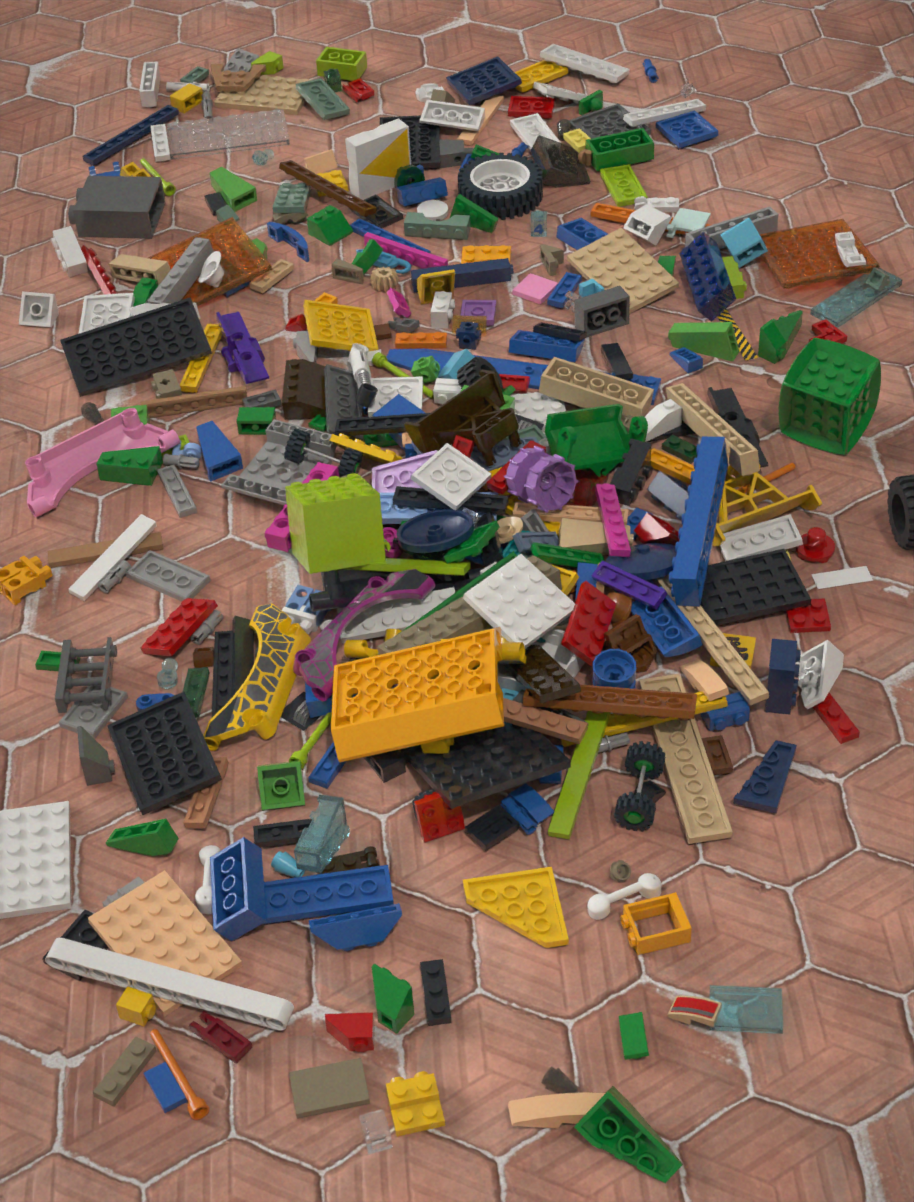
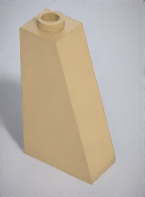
M561 518L558 546L610 555L602 522ZM625 525L629 545H632L634 535L630 534V526Z

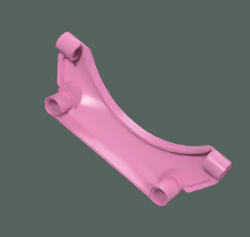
M135 408L125 409L123 412L44 452L28 458L25 464L33 482L28 484L27 506L34 517H38L56 508L63 495L77 481L97 469L96 463L102 452L160 446L161 453L180 444V439L173 429L166 431L148 423L144 425L140 421Z

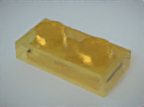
M453 315L452 333H456L457 328H460L461 322L478 323L481 333H487V316Z

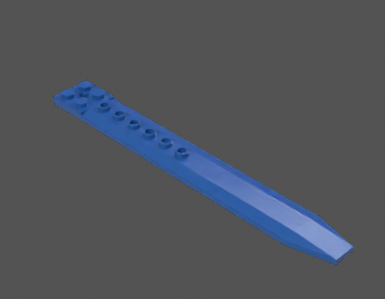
M390 349L386 357L392 365L411 371L414 361L432 355L440 365V373L455 352L433 349ZM473 355L474 357L486 359L493 365L498 374L529 376L530 383L528 388L539 389L541 375L548 366ZM633 374V379H628L627 381L654 389L651 405H654L661 386V378Z

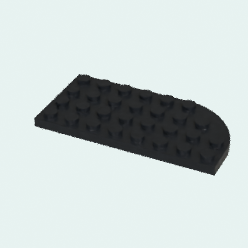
M785 549L708 565L700 605L717 626L811 605V598Z

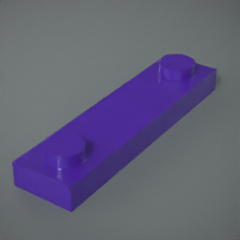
M603 560L591 575L593 580L656 610L667 595L666 590Z

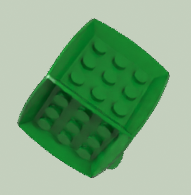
M813 338L796 357L783 380L778 407L781 433L817 449L841 455L848 454L863 435L876 410L881 386L880 360L848 345Z

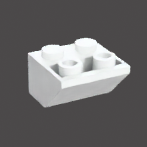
M646 204L630 214L623 228L656 246L672 217Z

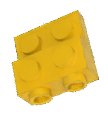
M421 1071L416 1073L414 1078L404 1080L403 1077H395L391 1079L390 1083H386L387 1097L397 1137L445 1126L434 1073L428 1074V1072Z

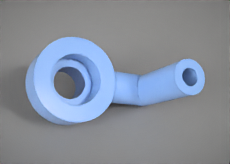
M180 441V444L173 447L172 455L179 456L184 454L186 457L198 459L201 457L202 449L196 443H187L184 449L180 450Z

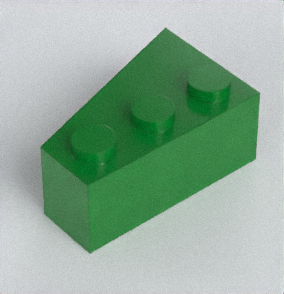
M160 446L102 452L96 465L101 481L152 486L158 474L157 470L163 464Z

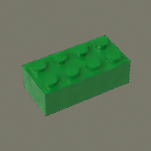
M644 128L586 140V149L592 151L591 164L596 171L632 165L638 162H647L654 159V142Z

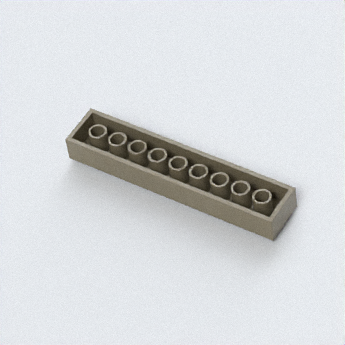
M534 555L527 558L554 585L562 590L559 569ZM461 597L377 646L378 654L382 655L438 642L441 639H451L461 635L492 629L493 627Z

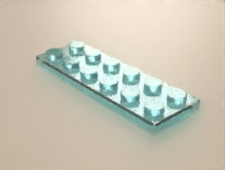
M875 266L874 268H878L889 275L888 279L891 281L888 287H883L882 291H878L866 283L873 270L872 268L811 308L810 314L820 320L826 319L838 328L901 286L902 279Z

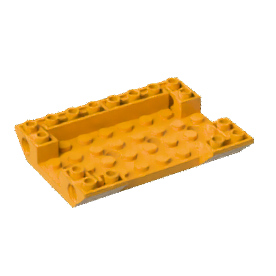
M501 627L334 665L331 733L338 761L344 762L503 727V692L498 683L497 662L502 661ZM479 665V668L473 670L474 666ZM434 675H439L437 678L432 679Z

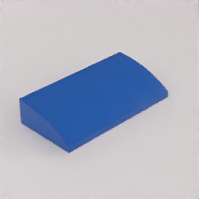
M579 218L559 225L556 237L574 249L579 250L608 235V233L585 219Z
M518 330L509 340V353L550 359L557 357L566 361L576 362L582 351L585 339L578 342L531 331Z
M668 594L657 610L637 600L632 602L631 613L633 615H640L646 633L652 636L654 644L664 657L684 654L703 645L698 632Z

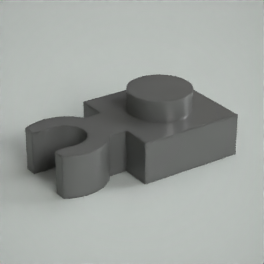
M394 317V321H388L391 329L406 333H412L420 327L419 320L405 318L402 320L399 317Z

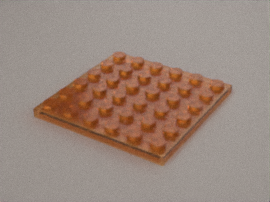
M233 217L148 257L149 259L168 261L171 270L195 237L209 239L213 251L221 253L220 265L224 270V276L217 288L205 282L199 283L200 275L181 299L191 298L192 302H195L197 306L272 270L269 261Z
M844 219L760 234L768 250L760 256L783 289L871 273L873 268L880 269V264ZM852 232L855 238L856 249L859 254H863L866 265L846 267L843 264L837 249L835 233Z

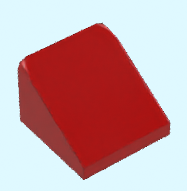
M299 314L290 318L285 330L292 332L306 331L307 323L305 316Z

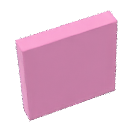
M530 273L512 290V293L517 297L541 305L551 295L558 283Z

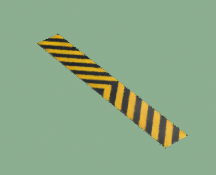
M721 300L708 302L720 322H732L738 348L745 361L758 358Z

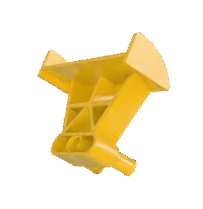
M730 465L727 469L718 514L719 524H716L712 546L722 545L726 541L723 533L767 521L797 506H801L809 511L816 510L822 505V501L812 484L807 487L805 492L788 498L758 473L759 471L749 476H741ZM749 484L747 494L734 489ZM754 488L759 490V492L753 494ZM766 499H770L773 504L759 509L755 504ZM743 507L745 508L746 514L728 520V513Z

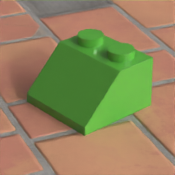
M301 760L257 766L262 810L305 805Z

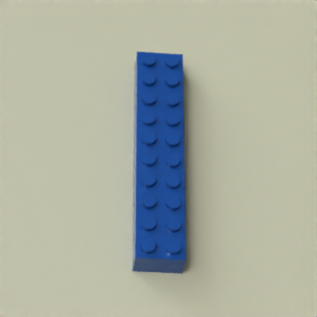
M702 436L701 443L697 444L698 457L694 458L695 471L691 472L692 485L688 486L689 499H685L686 513L682 514L683 527L679 528L678 534L680 541L676 542L675 546L677 555L672 559L673 572L670 571L669 583L672 584L671 596L675 597V603L678 606L700 607L728 469L725 437Z

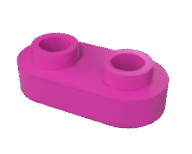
M391 527L383 528L384 539L391 546L389 552L385 549V555L390 558L399 557L403 553V548L398 544L397 531Z

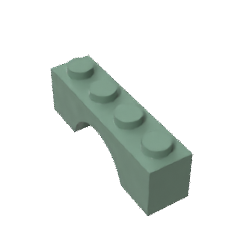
M407 212L404 221L405 236L468 240L471 230L470 216L453 215L447 220L433 221L427 219L423 213Z

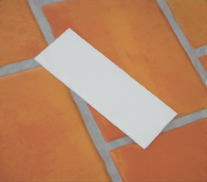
M867 566L812 574L818 589L873 581Z

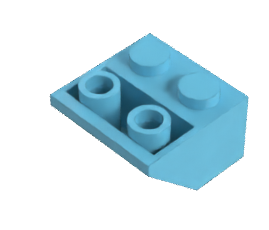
M750 218L720 234L730 255L738 263L739 268L768 251Z

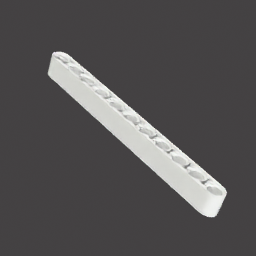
M64 938L55 939L45 958L48 965L59 970L124 988L129 986L156 997L281 1031L286 1029L294 1009V1005L283 998Z

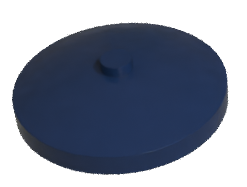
M446 509L423 513L409 519L397 530L398 544L404 550L415 553L446 550L467 540L474 532V523L471 515L460 510Z
M645 543L630 546V557L609 556L606 559L607 563L643 580L667 576L670 571L673 572L672 559L677 554L675 552V545Z

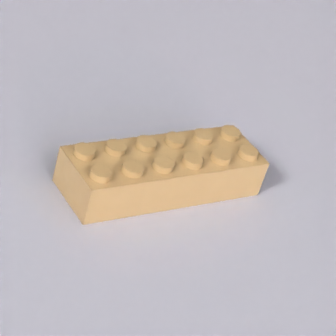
M557 357L552 359L541 375L539 393L582 408L620 404L623 406L622 413L633 417L646 415L651 407L654 392L652 388Z

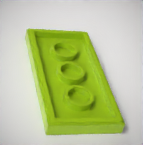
M630 165L600 169V175L617 207L635 204L634 200L637 197L644 196L646 199L648 198Z

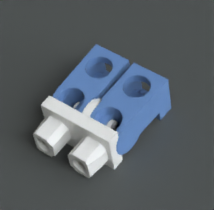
M297 585L282 611L292 619L291 624H300L309 635L311 631L316 632L318 630V626L321 625L324 616L332 609L312 612L310 610L309 594L318 593L320 590L316 589L314 591L313 588ZM302 592H306L307 595L305 597L302 596Z

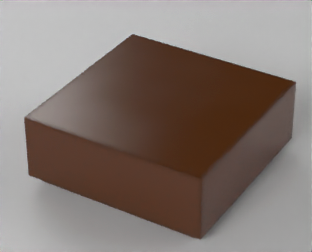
M388 323L374 325L377 340L392 338Z

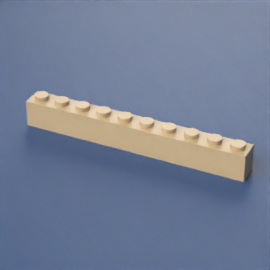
M681 383L666 388L667 400L671 399L682 407V420L701 438L702 436L725 437L728 463L741 476H749L754 472L760 471L758 450L688 387Z

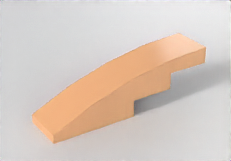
M698 659L680 666L681 671L695 691H703L709 701L729 694L726 684L705 662Z
M562 1093L509 1101L508 1107L512 1126L559 1128L562 1123L577 1124L605 1093Z

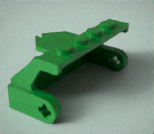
M613 404L547 414L545 435L552 456L556 454L564 457V461L575 465L574 470L582 469L588 471L591 469L600 477V471L603 468L602 475L606 476L619 462H624L622 456L624 453L628 454L630 439L646 441L648 422L644 416L633 417L628 433L621 421L623 406Z

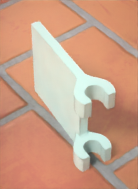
M679 208L672 223L667 226V237L673 238L676 230L692 232L704 228L711 213Z

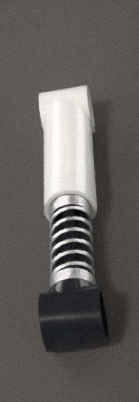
M354 343L347 361L352 366L353 376L358 386L356 403L360 406L371 408L378 389L371 384L370 380L371 372L367 358L369 349L364 345Z

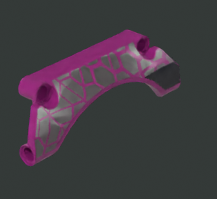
M416 569L391 573L387 580L377 576L370 578L368 585L304 650L296 653L293 664L294 673L298 676H303L306 684L312 688V692L317 699L326 701L333 694L334 665H337V644L346 626L358 614L376 604L394 599H424L435 588L433 579Z

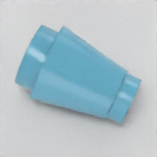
M277 852L271 862V867L274 868L275 872L293 878L302 877L306 870L287 852Z

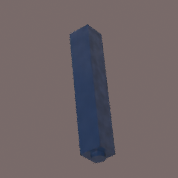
M508 258L410 270L413 293H418L417 278L421 274L454 269V288L511 281V274H514L513 264L509 263Z

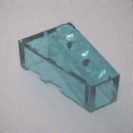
M319 794L317 798L319 806L316 811L311 812L309 816L312 819L310 826L303 829L294 849L297 869L321 873L326 865L330 863L336 851L340 849L343 841L348 838L350 828L347 825L344 798Z

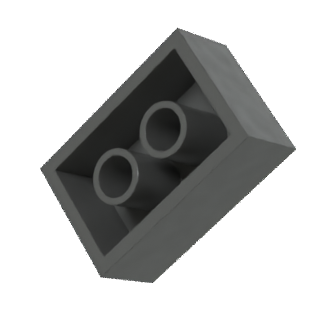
M617 286L575 299V329L586 331L587 337L629 324L630 296L621 286Z

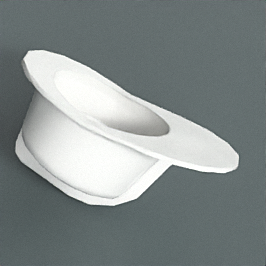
M219 251L213 252L204 262L198 279L199 283L205 282L215 288L220 285L224 276V270L220 265L221 253Z

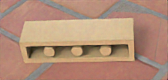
M125 254L119 255L109 263L114 278L139 282L143 277L155 279L158 281V285H160L170 272L168 261Z

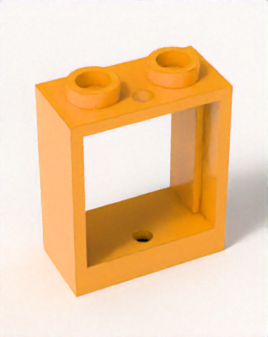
M676 892L623 905V915L620 916L621 924L624 929L627 928L629 944L631 947H635L637 955L691 942L692 928ZM669 913L675 927L674 930L640 938L634 921Z

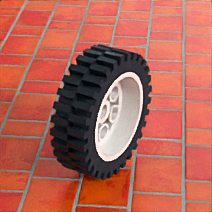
M504 152L499 153V155L491 153V156L485 154L482 155V158L476 157L475 161H468V164L465 163L463 168H460V172H458V195L461 194L492 215L501 218V220H506V217L515 219L516 215L522 217L523 213L527 215L530 213V210L534 211L535 206L538 207L540 202H542V171L538 164L534 163V160H528L526 156L520 158L519 154L512 156V153L504 155Z

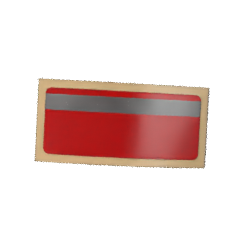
M676 996L668 1012V1017L689 1025L694 1020L714 1027L722 1009V1003L696 996Z

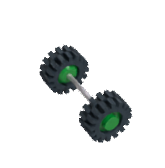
M297 428L292 431L285 447L284 458L286 460L300 464L304 459V455L309 452L339 463L338 471L340 477L352 473L358 474L363 460L362 452L348 447L344 451L342 459L339 460L309 449L310 433Z
M639 741V745L635 742L627 750L625 767L627 772H630V775L634 776L636 774V778L639 779L637 793L634 795L633 792H629V795L624 793L622 796H619L614 813L615 821L620 823L621 827L626 826L627 830L634 828L633 831H637L639 828L641 831H644L645 828L649 829L650 825L652 826L654 822L656 804L653 803L652 798L647 799V795L641 796L644 780H647L648 777L653 780L655 776L658 778L663 773L666 757L661 747L657 748L655 743L652 746L650 745L651 742L648 741L646 744L643 741Z

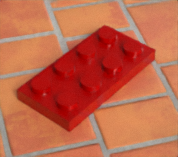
M583 582L580 586L561 645L593 667L595 657L601 653L605 641L604 633L609 629L617 603L589 582Z
M184 599L181 605L169 615L163 624L159 625L153 635L148 637L146 642L140 647L143 654L173 656L218 607L216 601Z

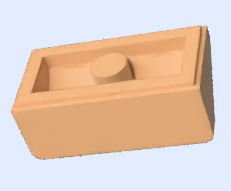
M332 149L304 158L305 168L315 174L337 168Z

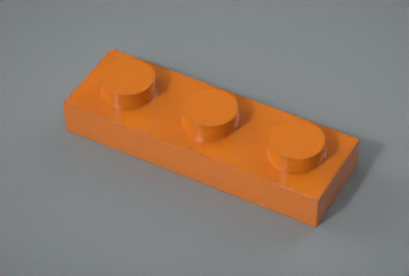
M396 333L395 349L447 348V333Z

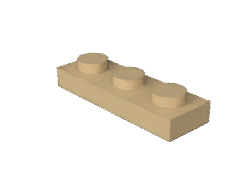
M280 259L251 281L250 288L264 293L294 270V264Z

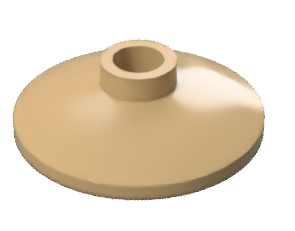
M510 516L497 521L500 526L497 530L500 544L511 541L515 533L522 531L523 522L519 517Z

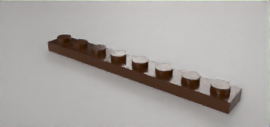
M294 161L280 162L279 169L285 171L286 174L303 181L307 186H311L318 192L326 194L327 197L335 199L339 204H344L350 210L360 213L361 216L367 217L376 213L377 207Z

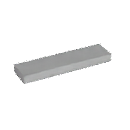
M175 465L158 469L157 472L179 518L197 513V508Z

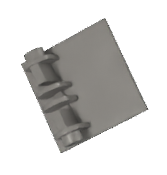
M237 48L224 67V71L249 72L251 70V62L259 58V55Z

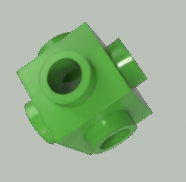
M432 355L426 358L422 357L414 361L411 373L414 377H423V384L433 382L438 378L440 365Z

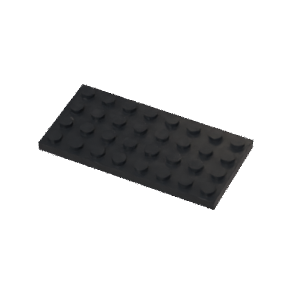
M191 298L60 340L80 397L212 354Z

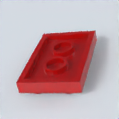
M511 96L508 116L518 118L538 113L543 119L552 118L555 98Z

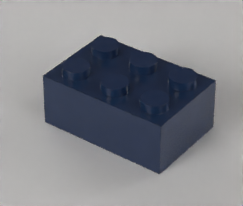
M772 639L767 685L769 698L766 699L765 712L790 715L791 706H796L797 694H793V692H797L798 679H794V677L799 678L800 665L796 664V662H800L801 650H797V641Z

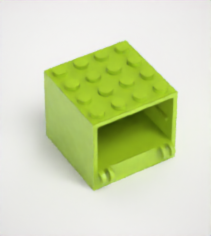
M352 473L344 478L332 476L324 481L313 479L309 483L293 482L290 484L291 486H285L292 553L309 574L386 561L385 549L389 552L391 546L384 539L380 493L360 475Z

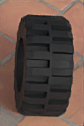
M914 474L896 477L891 481L890 489L888 490L887 504L891 531L895 541L898 542V546L905 550L914 549Z

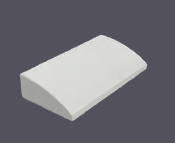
M426 100L420 123L479 131L485 118V108Z

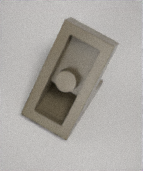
M541 244L540 259L550 276L556 275L558 264H563L564 251L560 248Z

